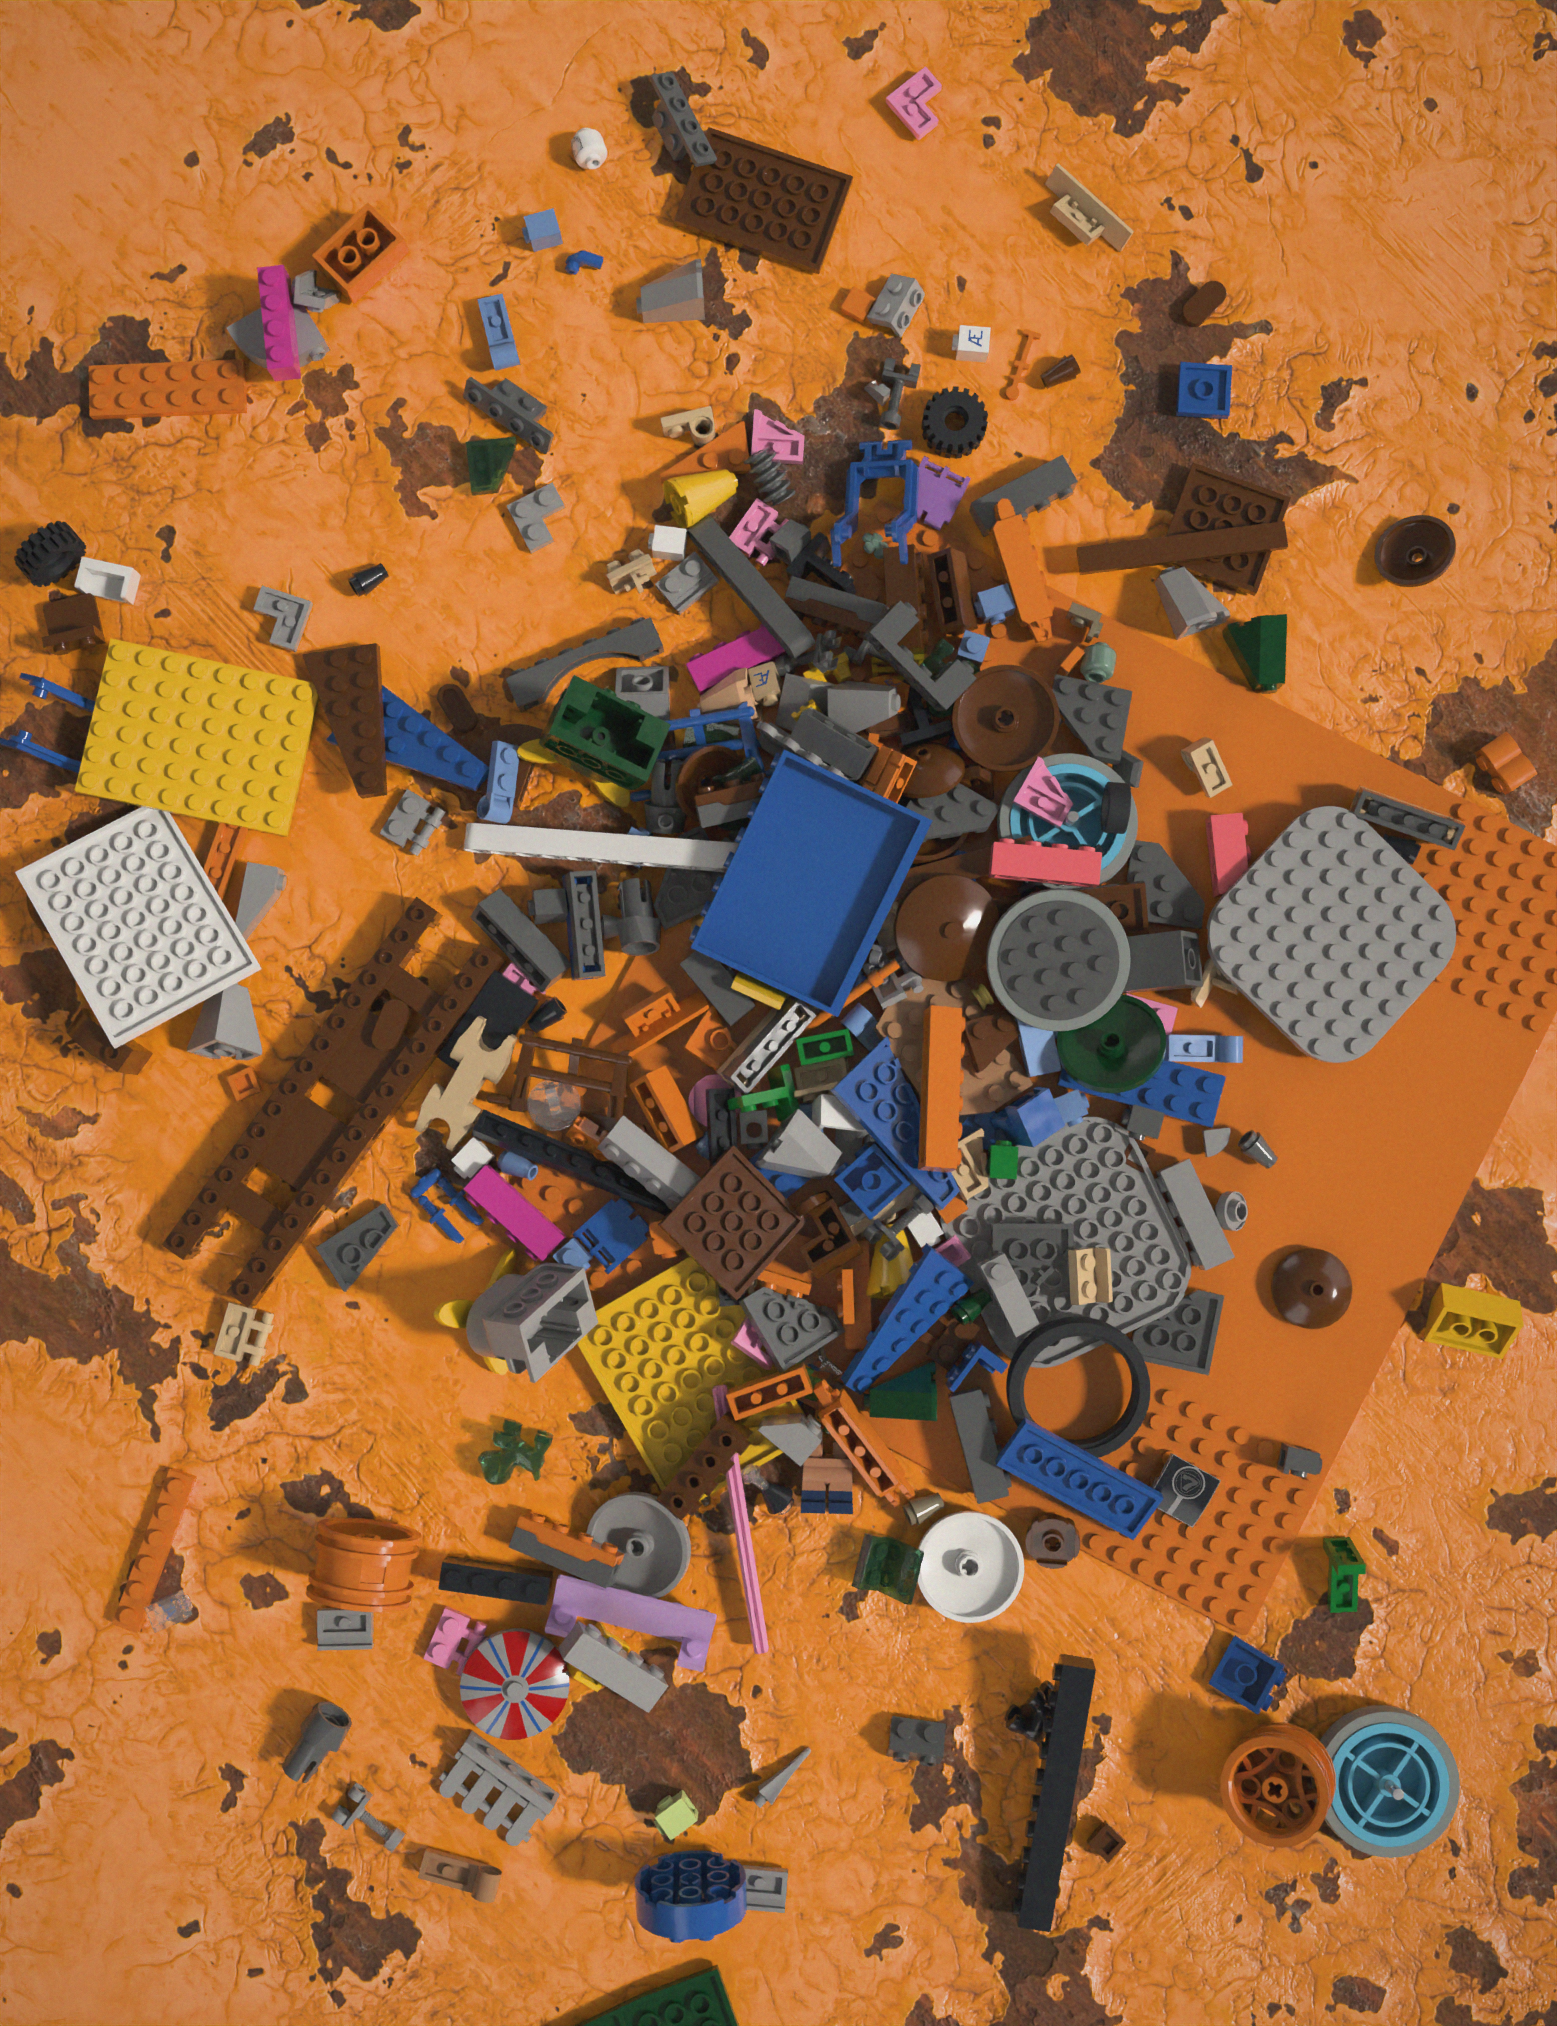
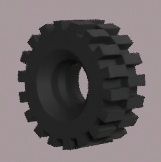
M953 386L952 391L949 392L948 387L944 388L940 395L936 392L932 397V401L928 400L924 409L921 424L923 439L928 440L927 446L930 449L933 446L936 448V454L940 455L941 451L946 453L945 458H950L951 454H955L956 459L961 458L962 453L968 456L972 453L973 448L976 450L980 446V442L983 441L988 424V413L984 411L985 404L983 400L978 402L979 396L975 392L972 396L969 395L970 389L964 388L963 392H958L959 386ZM950 413L960 414L965 420L964 427L958 431L948 429L945 425L946 416Z
M56 521L55 524L52 522L48 523L45 528L41 526L37 529L38 532L35 534L31 533L28 536L29 539L27 541L24 540L20 544L22 548H18L16 551L17 555L14 556L16 566L34 586L42 587L44 585L46 587L50 586L51 582L54 584L59 582V578H65L70 570L73 571L76 568V564H80L81 557L85 556V543L64 521L62 523L61 521Z

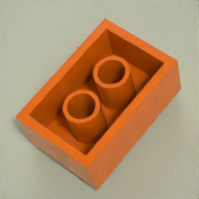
M367 203L312 254V257L318 269L355 304L410 252L404 238Z

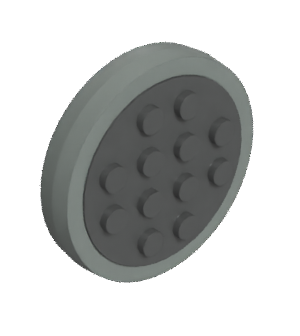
M1071 889L1041 890L1017 901L997 922L987 948V973L996 997L1015 1018L1029 1026L1042 1030L1069 1031L1093 1023L1115 1005L1128 980L1130 948L1126 933L1117 917L1096 898Z

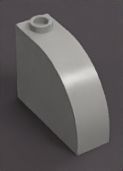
M293 295L300 367H303L312 361L321 360L330 349L304 305L294 303ZM261 308L228 326L227 330L248 359L263 368H267Z

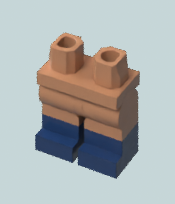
M822 1440L803 1463L801 1513L825 1514L826 1484H828V1513L853 1514L852 1462L836 1440L833 1441V1454H823Z

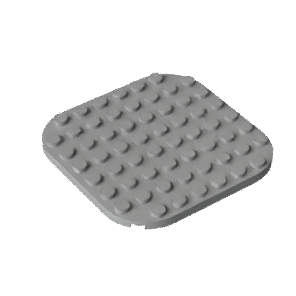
M1336 806L1314 808L1300 814L1291 821L1218 900L1209 915L1206 927L1208 929L1207 948L1217 969L1301 1052L1315 1060L1327 1063L1352 1061L1369 1052L1446 967L1452 957L1456 943L1454 917L1445 900L1363 818L1357 817L1348 809Z
M1082 1117L1083 1122L1069 1127L1068 1122L1065 1123L1063 1128L1035 1147L1014 1146L1019 1147L1017 1179L988 1178V1188L964 1201L968 1207L967 1211L948 1224H945L940 1216L945 1239L948 1240L953 1235H956L971 1254L970 1259L958 1266L975 1283L969 1289L971 1294L984 1288L989 1293L991 1299L992 1292L977 1265L992 1257L991 1223L1074 1224V1249L1086 1247L1110 1249L1112 1302L1071 1305L1069 1260L1067 1257L1027 1298L1040 1324L1037 1327L1015 1337L999 1305H992V1301L986 1305L980 1314L995 1344L1011 1359L1026 1337L1037 1328L1053 1320L1073 1316L1090 1317L1104 1321L1126 1334L1166 1315L1179 1304L1185 1295L1184 1293L1191 1277V1260L1188 1249L1134 1138L1129 1137L1130 1133L1117 1123L1099 1117ZM1129 1143L1132 1146V1150L1127 1159L1142 1166L1144 1173L1125 1164L1126 1156L1124 1152ZM1086 1336L1061 1339L1041 1351L1030 1367L1047 1368L1057 1366L1106 1342Z

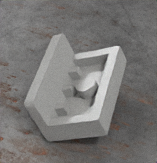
M311 269L297 275L291 285V293L294 295L295 304L307 306V310L312 312H323V310L331 308V306L340 302L341 291L316 286L317 270Z
M891 273L867 318L873 324L891 328L896 336L902 337L910 325L915 312L921 305L925 293L915 278Z

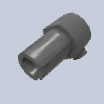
M656 759L652 769L651 800L644 802L647 831L662 834H676L684 831L687 815L678 805L675 794L677 773L683 763L681 760L671 759V780L669 785H665V759Z
M639 878L620 882L617 891H620L622 920L618 921L616 926L622 952L632 956L655 953L660 948L661 921L659 918H654L651 883L645 879L643 887L640 888Z
M319 1702L301 1723L300 1730L302 1735L282 1763V1769L289 1778L298 1782L302 1774L305 1773L302 1782H309L311 1777L318 1771V1767L329 1751L338 1752L352 1725L351 1718L341 1707L331 1702Z

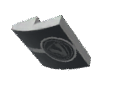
M1170 1453L1159 1477H1155L1151 1488L1163 1495L1164 1499L1157 1507L1158 1509L1193 1528L1210 1502L1221 1480Z

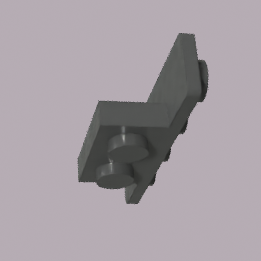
M672 72L653 74L650 81L661 101L651 118L673 160H682L685 154L688 153L696 167L714 164L717 157Z
M472 377L466 380L463 393L464 399L543 454H547L550 451L554 434L537 423L546 414V405L507 378L492 390Z

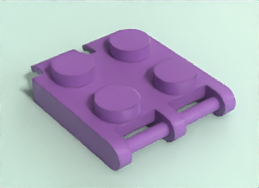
M924 456L918 467L920 470L917 520L919 521L922 514H925L927 516L924 524L940 531L943 524L949 525L971 478L968 476L965 478L949 471V467L945 466L942 468L928 461L929 458ZM928 466V467H930V468H932V469H934V470L940 472L941 475H939V474H937V473H935V472H933V471H931V470H929V469H927V468H925V467ZM949 476L959 482H962L963 484L960 485L946 477Z

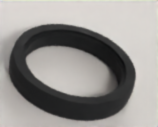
M1073 1316L1056 1319L1033 1331L1024 1339L1013 1355L1006 1379L1007 1402L1010 1413L1017 1427L1024 1418L1036 1423L1026 1409L1024 1382L1030 1365L1046 1347L1061 1339L1076 1336H1086L1102 1340L1121 1353L1130 1369L1132 1391L1128 1406L1121 1418L1105 1432L1087 1439L1065 1440L1097 1458L1108 1455L1119 1449L1133 1437L1146 1416L1151 1391L1147 1366L1136 1345L1114 1326L1090 1317Z

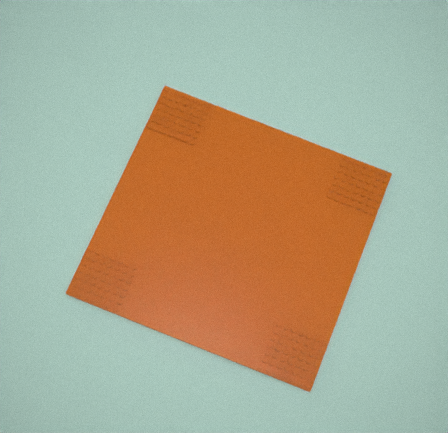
M878 501L840 572L844 570L852 576L857 592L856 596L887 606L884 559H877L874 556V552L871 554L867 553L863 548L865 542L862 540V537L865 533H870L871 535L878 533L883 537L882 542H886L889 547L899 546V543L892 541V537L885 536V524L891 523L901 510L883 501ZM917 520L906 536L907 545L914 544L917 550L922 552L924 559V568H920L921 577H924L926 593L922 594V602L926 603L928 618L924 619V629H928L929 644L926 645L924 664L933 674L932 679L947 662H953L956 659L964 633L953 636L940 632L927 555L949 547L965 553L973 603L977 593L1003 585L1004 581L997 559L924 524L921 520ZM1046 585L1044 586L1046 594L1051 596L1054 603L1053 616L1050 617L1052 638L1035 643L1028 626L1022 627L1018 625L1014 613L1006 617L1004 622L996 625H991V622L983 624L981 617H976L978 629L971 632L989 637L990 641L980 670L974 669L972 674L975 675L992 666L1016 665L1038 674L1052 689L1055 674L1060 675L1057 673V670L1076 646L1084 651L1087 646L1103 642L1115 651L1117 657L1114 674L1110 679L1099 684L1132 691L1122 749L1144 762L1139 787H1131V794L1138 816L1136 840L1159 843L1205 902L1202 929L1197 930L1148 923L1149 934L1178 930L1199 934L1202 976L1204 974V965L1211 958L1207 948V922L1213 907L1221 898H1213L1205 820L1209 816L1234 813L1243 814V820H1246L1248 824V834L1245 836L1246 846H1249L1251 851V860L1248 862V868L1288 824L1300 814L1323 806H1336L1349 810L1359 785L1460 820L1465 825L1454 851L1365 820L1382 838L1387 834L1415 840L1416 844L1421 845L1413 865L1410 866L1449 906L1456 925V943L1452 957L1441 973L1378 1043L1365 1055L1355 1060L1327 1063L1307 1056L1240 991L1235 995L1213 985L1202 1008L1196 1006L1191 1000L1192 988L1128 993L1178 1008L1171 1035L1243 1036V1063L1176 1062L1226 1076L1213 1128L1164 1115L1158 1139L1145 1137L1144 1141H1140L1156 1149L1148 1164L1154 1179L1158 1178L1155 1173L1156 1171L1182 1159H1190L1213 1211L1220 1196L1226 1191L1240 1192L1246 1200L1248 1215L1243 1227L1238 1231H1229L1222 1228L1235 1258L1206 1271L1201 1270L1199 1266L1195 1267L1191 1261V1277L1184 1293L1185 1297L1197 1289L1224 1295L1209 1375L1145 1362L1151 1388L1146 1416L1137 1432L1128 1442L1114 1452L1099 1457L1104 1462L1150 1487L1155 1477H1159L1170 1453L1221 1480L1198 1521L1192 1528L1156 1508L1136 1538L1132 1540L1010 1472L1008 1473L1012 1487L1008 1488L1009 1496L990 1501L1032 1523L1036 1516L1056 1514L1072 1519L1079 1531L1081 1550L1241 1635H1247L1557 1012V846L1104 614L1101 615L1099 622L1103 623L1098 638L1093 637L1090 643L1084 642L1089 627L1079 628L1070 623L1071 620L1066 619V615L1072 602L1094 611L1096 610ZM812 623L809 631L815 639V644L802 654L815 649L818 634L822 633L824 635L826 631L834 630L835 626L827 624L826 628ZM836 631V638L842 636L839 648L830 650L833 652L834 657L840 655L845 646L852 647L858 651L863 640L855 636V632L850 631L849 635ZM867 654L861 666L849 662L851 679L848 681L869 683V679L873 678L871 664L873 656ZM1080 660L1067 677L1088 681L1080 672ZM805 664L796 667V671L792 675L804 677L803 673L810 670L809 665ZM890 664L877 665V667L891 666ZM898 673L878 674V677L883 675H889L891 677L901 676ZM834 674L825 677L827 683L838 684ZM924 698L921 699L923 707L928 708L932 718V723H929L930 726L950 720L952 725L954 703L947 710L936 711ZM780 701L777 705L766 709L762 723H776ZM1059 712L1060 718L1064 722L1059 726L1051 748L1042 758L1063 753L1089 756L1084 744L1079 738L1076 739L1065 724L1064 717ZM778 726L788 734H792V731ZM758 728L755 730L757 739L761 736L759 733L761 730ZM950 736L928 743L947 745ZM899 737L879 738L878 742L883 743V746L900 752L897 742ZM1203 737L1214 741L1232 782V786L1211 798L1205 795L1196 773L1187 767L1181 756L1182 749ZM758 747L766 771L771 768L770 765L774 757ZM744 751L743 755L741 756V759L743 760L746 770L748 772L749 770ZM963 751L959 752L964 759L965 766L975 764ZM1102 762L1112 769V764ZM986 769L993 774L994 799L989 801L999 806L1006 788L1022 770L995 772ZM997 815L986 832H968L959 850L971 852L989 847L994 842H998ZM746 817L705 827L704 829L710 841L721 842L725 837L729 838V833L740 822L748 826L751 819ZM1129 858L1111 879L1101 885L1126 883ZM988 876L977 878L975 881L992 898L1019 895L1017 887L1023 883V881L988 878ZM1036 887V890H1034L1031 893H1035L1043 889ZM692 918L666 931L661 923L659 950L649 955L635 956L587 1047L613 1052L610 1045L632 1032L621 1014L666 986L676 1003L681 1002L697 991H701L680 966L681 962L696 951L691 948L692 944L689 942ZM873 949L870 950L864 964L869 962L870 954ZM896 950L886 954L889 961L896 958ZM720 962L725 969L729 967L728 965ZM986 963L978 971L964 978L971 990H978V985L982 983L992 996L994 1004L986 1005L985 1012L987 1015L1006 1010L991 987ZM731 967V969H732V970L736 973V975H737L738 972H739V970L734 969V968ZM903 970L895 972L898 978L905 975ZM871 988L845 1006L838 1017L834 1016L833 1019H827L802 1038L846 1029L840 1021L857 1003L864 1006L874 1016L876 1021L881 1017L884 1009L873 988ZM703 994V996H704L705 999L707 1000L708 1004H709V1005H712L711 1002H710V1001L706 998V996ZM754 1000L755 1008L732 1027H730L718 1011L716 1013L724 1027H727L730 1032L732 1041L739 1047L773 1007ZM705 1012L636 1053L632 1057L633 1064L628 1066V1097H624L623 1116L633 1123L644 1125L646 1127V1134L660 1145V1141L629 1084L645 1074L666 1065L689 1107V1095L695 1084L705 1076L719 1075L716 1070L682 1049ZM851 1033L850 1038L854 1056L846 1058L848 1059L849 1071L869 1053ZM1017 1036L1008 1047L1025 1071ZM795 1042L789 1046L771 1068L789 1064L795 1091H797L794 1068L801 1067ZM581 1057L578 1076L612 1083L615 1064ZM1060 1071L1030 1077L1029 1079L1033 1083L1032 1086L994 1111L996 1113L1000 1112L1026 1093L1033 1092L1035 1087L1049 1088L1053 1098L1073 1090L1057 1086ZM766 1073L759 1081L762 1091L771 1090ZM567 1084L556 1105L607 1116L610 1093ZM1084 1093L1089 1102V1108H1086L1088 1114L1082 1117H1099L1117 1123L1122 1127L1124 1126L1120 1124L1123 1110L1128 1109L1129 1105ZM762 1104L756 1105L757 1110L754 1111L767 1110L769 1142L782 1121L778 1122L775 1106L763 1108ZM739 1113L736 1118L737 1149L749 1160L763 1148L747 1149V1144H741ZM550 1116L542 1134L593 1154L586 1148L575 1145L565 1135L573 1126L570 1120L562 1122L561 1118L553 1120ZM696 1120L703 1134L708 1131L707 1126ZM752 1122L747 1126L746 1132L748 1136L756 1138L761 1135L762 1127L759 1123ZM599 1126L595 1135L599 1137L601 1132L605 1130V1127ZM824 1127L823 1133L835 1145L836 1128ZM1230 1128V1138L1225 1148L1214 1156L1205 1157L1202 1131ZM1250 1130L1256 1133L1259 1132L1278 1157L1272 1167L1266 1169L1240 1151L1241 1148L1238 1146V1141L1246 1132ZM697 1140L671 1153L699 1177H702L709 1169V1160L699 1155L694 1147ZM983 1149V1153H986V1159H988V1150ZM888 1155V1159L901 1172L902 1170L899 1168V1166ZM528 1159L532 1164L538 1166L536 1177L533 1180L518 1177L513 1187L567 1236L547 1260H537L541 1264H559L552 1256L572 1238H575L572 1234L611 1199L617 1202L621 1197ZM834 1173L832 1176L828 1174L821 1180L811 1178L790 1195L787 1200L796 1208L807 1198L825 1190L829 1191L837 1207L850 1201V1198L833 1181L837 1177ZM1165 1192L1161 1193L1165 1202L1168 1203ZM627 1200L635 1209L629 1216L631 1220L640 1215L650 1225L652 1222L662 1220L665 1217L663 1214ZM906 1207L896 1212L899 1217L887 1224H895L902 1215L907 1213ZM934 1207L931 1213L942 1229L940 1215ZM811 1214L805 1215L804 1217L807 1222L797 1234L813 1239L820 1236L821 1232ZM1175 1217L1173 1219L1177 1225V1228H1179L1180 1225L1178 1223L1177 1218ZM493 1223L489 1230L491 1238L510 1248H515L518 1252L531 1258L525 1252L527 1247L520 1240L518 1243H515L506 1235L505 1232L508 1230L501 1223L498 1225ZM906 1226L903 1230H905L913 1263L922 1258L924 1253L921 1250L924 1246L919 1247ZM649 1230L645 1234L648 1239L609 1274L604 1271L606 1268L593 1255V1258L588 1262L591 1266L585 1271L589 1289L613 1301L689 1257V1255L681 1248L679 1250L680 1255L662 1259L661 1254L654 1253L652 1244L654 1238H651ZM583 1232L582 1234L595 1247L594 1242ZM860 1234L854 1236L856 1240H867L866 1237L861 1238ZM944 1234L939 1236L941 1241L932 1246V1248L935 1249L946 1241ZM577 1237V1239L579 1240V1242H580V1243L586 1248V1250L589 1252L590 1250H589V1249L585 1246V1244ZM869 1242V1262L871 1269L875 1244H871ZM1185 1242L1188 1252H1191L1188 1242ZM1316 1248L1327 1251L1341 1260L1350 1274L1352 1281L1350 1305L1345 1314L1330 1326L1320 1329H1306L1296 1326L1279 1313L1272 1299L1271 1282L1276 1267L1287 1255L1300 1249ZM599 1250L598 1252L611 1265L610 1260ZM843 1265L819 1279L813 1276L809 1295L803 1294L801 1299L808 1300L809 1303L818 1306L824 1305L832 1308L838 1318V1301H843V1291L837 1290V1274H842ZM757 1279L754 1292L763 1287L761 1286V1280ZM1315 1285L1313 1293L1315 1295L1319 1294L1321 1288L1319 1285ZM777 1286L776 1290H773V1292L789 1295L786 1294L787 1288ZM968 1289L966 1294L960 1299L970 1295V1290ZM871 1298L872 1331L875 1332L879 1326L880 1321L878 1318L890 1299ZM954 1304L947 1311V1313L952 1317L954 1316L951 1312V1308L955 1306ZM981 1314L973 1321V1323L980 1327V1330L971 1340V1343L974 1345L976 1341H979L1000 1357L1008 1367L1002 1374L997 1370L992 1374L977 1361L957 1389L952 1392L945 1384L947 1381L945 1375L948 1371L935 1362L936 1374L933 1375V1379H935L937 1384V1421L870 1417L869 1410H864V1393L869 1394V1388L859 1395L847 1387L841 1379L856 1353L863 1351V1349H846L845 1332L805 1357L806 1360L821 1369V1371H816L805 1364L813 1388L816 1383L823 1379L826 1380L833 1390H841L843 1388L888 1448L973 1492L947 1394L977 1386L980 1387L982 1393L987 1392L991 1408H987L989 1419L994 1418L998 1434L993 1436L996 1445H1001L1002 1449L1018 1428L1010 1413L1006 1393L1007 1373L1012 1359L1004 1354L995 1344ZM838 1318L845 1330L843 1318ZM937 1320L927 1332L938 1338L946 1325ZM1130 1331L1125 1334L1130 1340L1133 1331ZM917 1339L872 1385L922 1362L933 1360L926 1355L930 1347ZM1108 1343L1057 1366L1047 1368L1029 1367L1024 1382L1026 1409L1039 1426L1061 1438L1079 1440L1097 1436L1111 1428L1121 1418L1128 1406L1132 1391L1130 1369L1121 1353ZM961 1355L955 1362L956 1366H958L963 1359ZM814 1392L797 1398V1400L819 1411L818 1398ZM1282 1443L1312 1449L1320 1453V1458H1322L1320 1474L1313 1475L1307 1473V1478L1290 1474L1291 1469L1289 1470V1475L1277 1470Z

